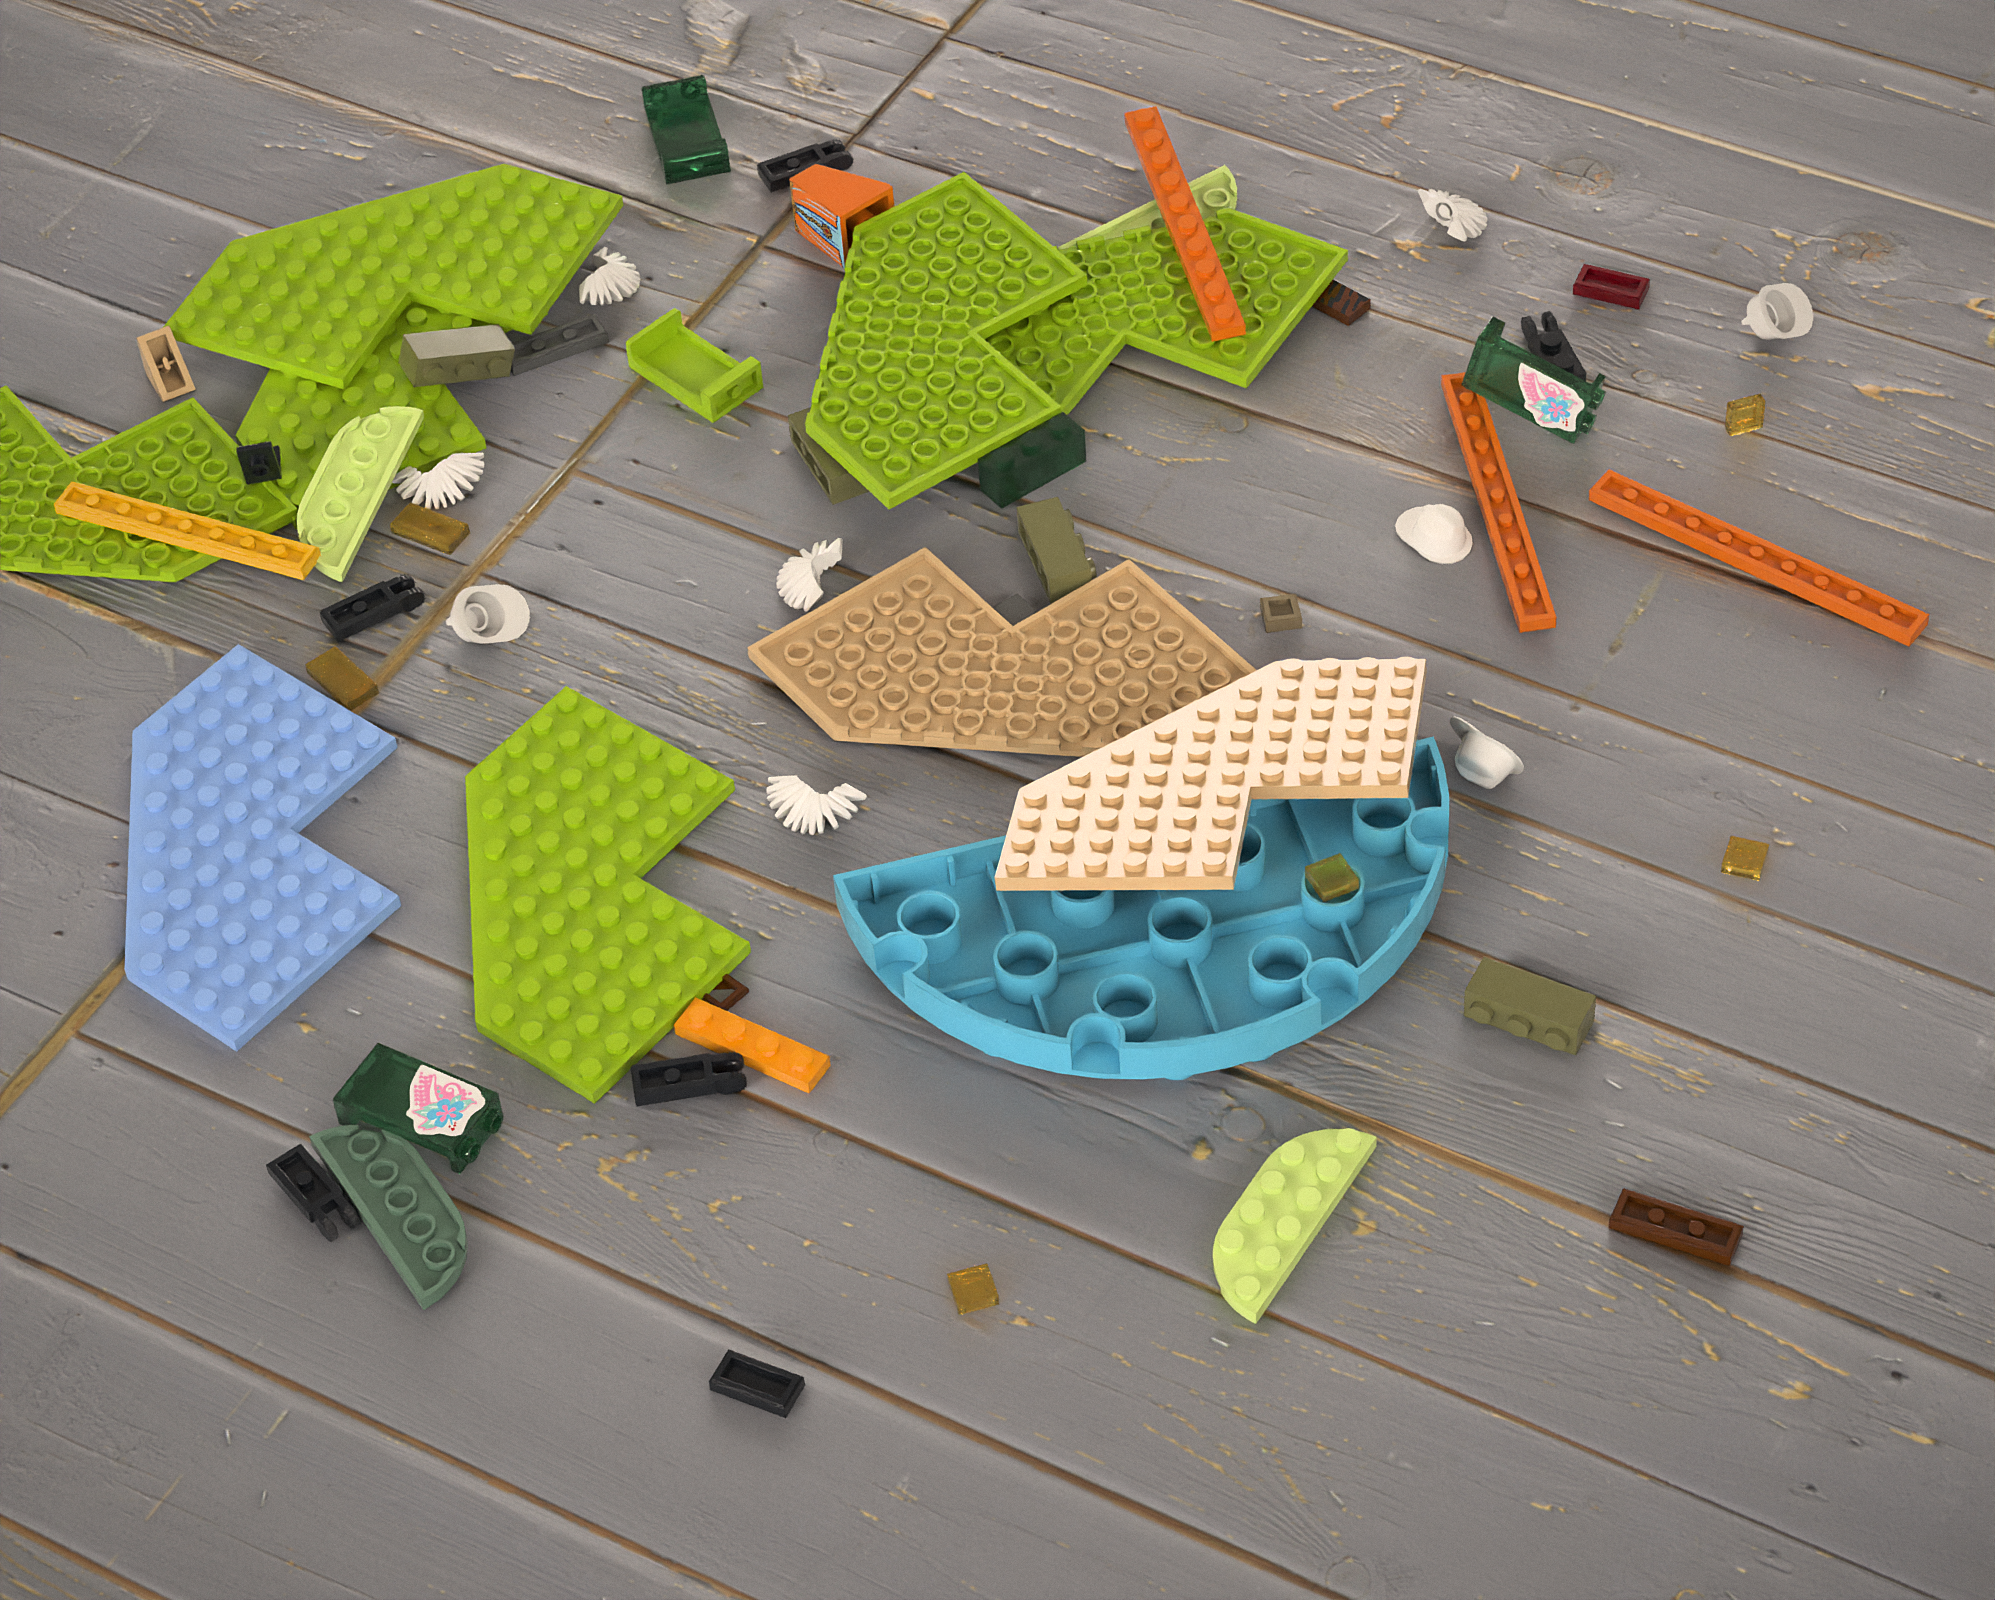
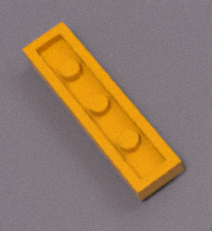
M696 997L674 1023L675 1035L718 1054L739 1053L743 1057L744 1065L809 1094L831 1066L829 1055Z

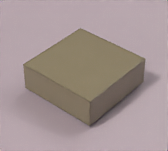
M1296 594L1260 598V610L1266 633L1302 629V616Z

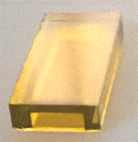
M411 502L390 523L392 534L447 555H451L470 534L467 523Z
M336 646L305 664L307 673L343 707L350 711L379 694L377 684Z

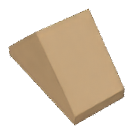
M170 326L136 338L145 373L162 402L196 390Z

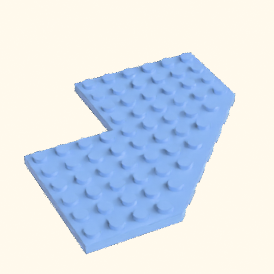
M239 644L136 727L132 734L124 969L127 979L237 1052L401 907L400 898L397 894L299 834L301 830L398 748L396 738Z

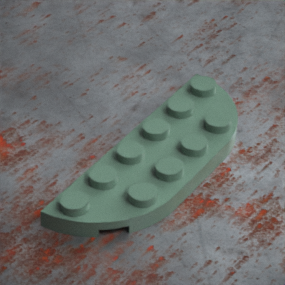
M345 1125L329 1128L309 1136L312 1147L421 1308L425 1310L440 1300L461 1275L467 1259L468 1239L459 1210L418 1151L400 1135L383 1128L382 1132L360 1130L359 1125Z

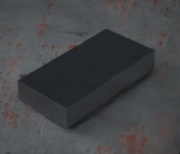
M728 1349L709 1380V1386L711 1391L786 1418L805 1387V1381L803 1376Z

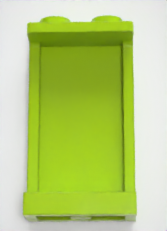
M673 308L640 332L634 334L625 343L628 363L631 369L712 423L764 388L760 361L750 356L743 362H738L686 328L682 323L681 311Z

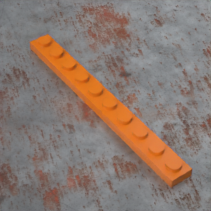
M1157 106L1124 113L1125 125L1212 342L1246 335L1245 322Z
M1470 371L1442 375L1441 387L1519 633L1556 628L1557 617L1477 372Z
M1610 469L1589 490V501L1908 647L1911 646L1928 625V613Z

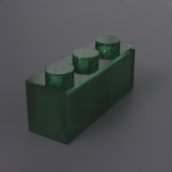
M1062 412L978 458L980 490L1002 509L1086 462L1085 430L1067 414Z

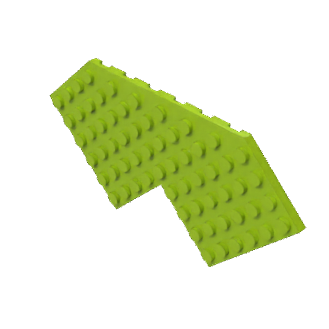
M503 163L232 240L163 327L170 326L176 341L345 390L410 301L494 325L499 324L501 327L532 335L624 206L623 197L615 193Z
M965 172L854 227L851 249L848 251L843 281L840 283L836 299L835 313L832 314L828 330L829 337L827 345L824 346L820 362L819 377L815 382L810 412L807 413L805 421L806 433L890 510L1062 417L1061 406L984 339L1087 286V274Z
M1231 208L1216 210V216L1203 218L1246 326V335L1212 342L1167 227L1151 230L1150 225L1124 230L1123 236L1107 240L1104 239L1103 235L1076 241L1077 246L1058 251L1087 274V286L984 340L1061 406L1062 417L1044 426V428L1052 431L1058 428L1126 344L1247 389L1348 261V250Z
M410 301L345 390L270 368L236 433L238 446L272 442V446L279 445L282 479H276L272 482L293 503L297 510L318 466L338 431L358 416L362 419L369 415L380 413L379 408L402 406L423 410L424 419L397 473L411 466L423 474L432 470L439 462L447 459L452 454L477 453L486 449L485 438L446 385L437 384L413 387L399 364L403 334L494 324ZM501 327L504 333L512 330L505 327ZM391 483L388 490L399 486L401 483ZM296 514L292 516V525L297 530Z
M7 385L0 388V570L178 582L222 559L57 514L53 504L71 481L267 534L292 523V516L296 515L298 510L272 481L247 485L236 453V448L239 446L194 397L71 458Z
M565 686L465 776L475 1022L479 1033L595 1104L631 1069L632 1065L638 1063L674 1028V1023L695 997L702 1000L706 993L709 994L722 981V977L725 974L731 973L751 953L749 941L641 879L735 791L734 780Z

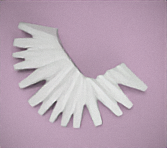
M1428 189V191L1418 190L1427 213L1443 226L1449 227L1447 232L1449 235L1461 241H1466L1467 237L1476 238L1482 234L1481 230L1486 229V222L1488 220L1486 213L1476 203H1472L1473 201L1460 198V195L1454 194L1449 196L1447 191L1442 192V190H1438L1436 192L1434 189Z
M608 248L600 249L593 255L592 261L597 266V270L579 285L580 303L584 304L588 299L591 305H596V302L600 305H604V302L609 305L612 304V300L620 302L623 301L622 297H631L639 288L641 280L639 272L634 271L636 266L632 263H625L627 257H620L618 252L607 256Z
M484 453L452 454L447 459L439 462L432 470L421 474V471H417L416 468L408 466L395 475L392 483H401L396 489L397 493L401 494L403 499L414 496L412 504L415 506L421 504L426 498V509H431L433 503L435 509H439L440 502L446 508V498L454 505L456 504L455 498L460 501L465 498L459 488L472 491L474 488L468 481L479 482L480 477L478 475L483 474L481 468H484V462L479 460L484 458Z
M837 538L830 546H828L827 540L822 541L820 546L818 542L814 543L811 553L803 548L799 550L802 557H790L788 562L783 564V569L779 570L780 575L777 576L778 582H776V586L778 589H781L778 593L780 597H784L783 600L786 604L788 603L790 607L793 606L797 610L803 608L804 611H808L823 597L824 591L821 590L820 576L823 573V569L828 570L829 566L833 567L836 562L841 560L842 538Z
M797 775L768 778V782L774 785L767 787V794H771L767 797V800L771 801L769 804L771 809L779 808L775 817L780 819L787 816L783 825L786 828L792 826L791 830L794 832L801 828V834L803 835L808 829L809 834L814 835L817 828L819 834L824 833L825 819L835 830L839 825L834 814L850 820L852 815L849 812L857 813L859 810L850 801H861L867 797L866 794L847 783L835 787L833 791H829L828 795L815 792L809 785L801 781Z

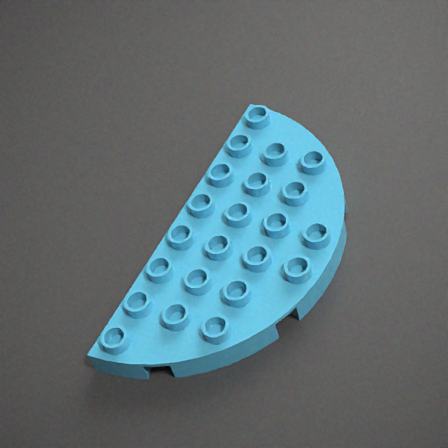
M1433 736L1417 740L1408 798L1252 799L1234 890L996 891L995 874L1005 842V835L833 875L836 904L848 935L866 964L883 984L916 1014L945 1033L984 1053L1021 1065L1060 1074L1099 1079L1143 1080L1166 1078L1169 1080H1183L1194 1074L1226 1069L1246 1062L1262 1061L1278 1051L1300 1043L1341 1020L1368 1000L1395 974L1416 947L1433 916L1443 888L1448 861L1449 791L1444 764Z

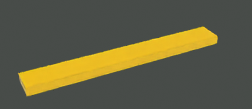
M71 481L53 504L56 513L301 580H305L317 563V559L321 556L320 549L316 546Z

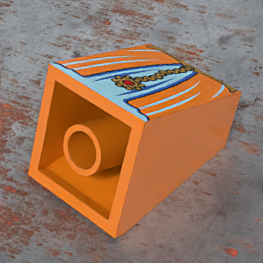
M814 164L789 179L795 231L844 269L848 251L851 249L854 227L894 207L893 187L890 184L841 170Z

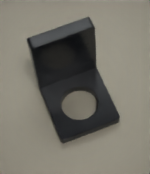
M264 442L236 448L247 485L282 479L279 445L272 446V442Z

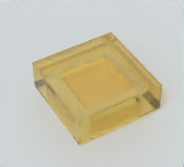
M1761 393L1727 402L1725 429L1730 436L1763 428L1766 401Z
M1730 836L1721 865V873L1760 881L1769 851V844Z
M1341 853L1305 866V877L1323 902L1359 889V879Z
M987 1263L947 1274L948 1285L959 1315L999 1305V1295Z

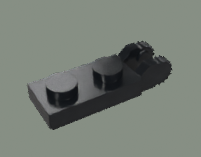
M833 139L832 141L829 140L821 144L815 143L760 162L757 165V171L769 191L774 192L789 187L790 178L814 164L843 171L852 166L854 159L851 153L845 151V145L840 139Z
M1551 311L1542 313L1541 323L1546 332L1538 334L1536 324L1531 316L1522 317L1521 329L1528 342V349L1541 372L1567 387L1586 383L1587 373L1561 329H1558L1553 313Z
M404 574L386 582L377 583L322 609L319 613L323 624L337 642H340L402 611L410 612L416 607L419 608L424 603L426 595L421 588L415 587L416 582L411 575Z
M735 1052L714 1055L705 1053L637 1064L630 1067L636 1107L716 1094V1092L729 1095L733 1092H741L747 1087L745 1074L738 1072L744 1068L743 1057Z
M302 1144L297 1145L266 1164L268 1174L311 1223L315 1222L319 1231L328 1241L332 1242L339 1238L335 1224L326 1215L335 1208L350 1228L353 1229L361 1224L355 1209L345 1199L344 1192Z

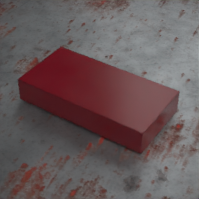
M1584 264L1573 285V295L1639 310L1649 290L1650 279Z

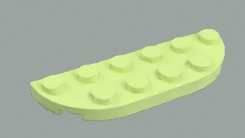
M1226 165L1188 183L1202 219L1216 216V210L1225 208L1236 210V181ZM1153 200L1059 246L1058 250L1077 246L1076 241L1101 235L1107 240L1123 236L1124 230L1150 225L1152 230L1166 227L1156 200Z
M402 406L379 408L380 413L369 415L362 419L359 416L352 419L338 431L331 441L301 500L297 513L299 541L319 547L321 556L317 559L315 567L326 576L343 582L424 419L423 410Z
M1351 1128L1312 1131L1287 1141L1267 1158L1224 1219L1216 1234L1213 1245V1270L1221 1288V1294L1236 1312L1255 1324L1259 1321L1377 1147L1376 1136Z

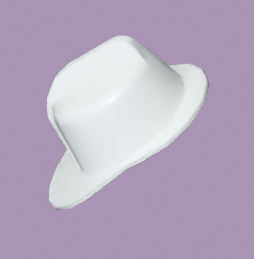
M1794 284L1767 285L1762 287L1759 294L1749 301L1747 317L1741 323L1742 325H1750L1754 333L1764 340L1800 337L1808 333L1812 327V306L1805 293Z
M1428 504L1422 507H1414L1401 514L1395 524L1396 533L1404 542L1418 551L1423 557L1435 563L1453 564L1461 561L1470 553L1473 545L1472 535L1464 526V519L1460 513L1453 507L1444 504Z
M508 585L472 586L463 589L456 596L446 624L447 626H452L456 634L467 642L480 644L507 642L519 638L526 631L530 621V610L525 598L519 591Z
M1454 716L1450 718V724L1454 732L1461 739L1455 755V765L1460 775L1466 780L1486 789H1492L1509 774H1520L1524 771L1521 759L1504 744L1484 735L1459 717Z

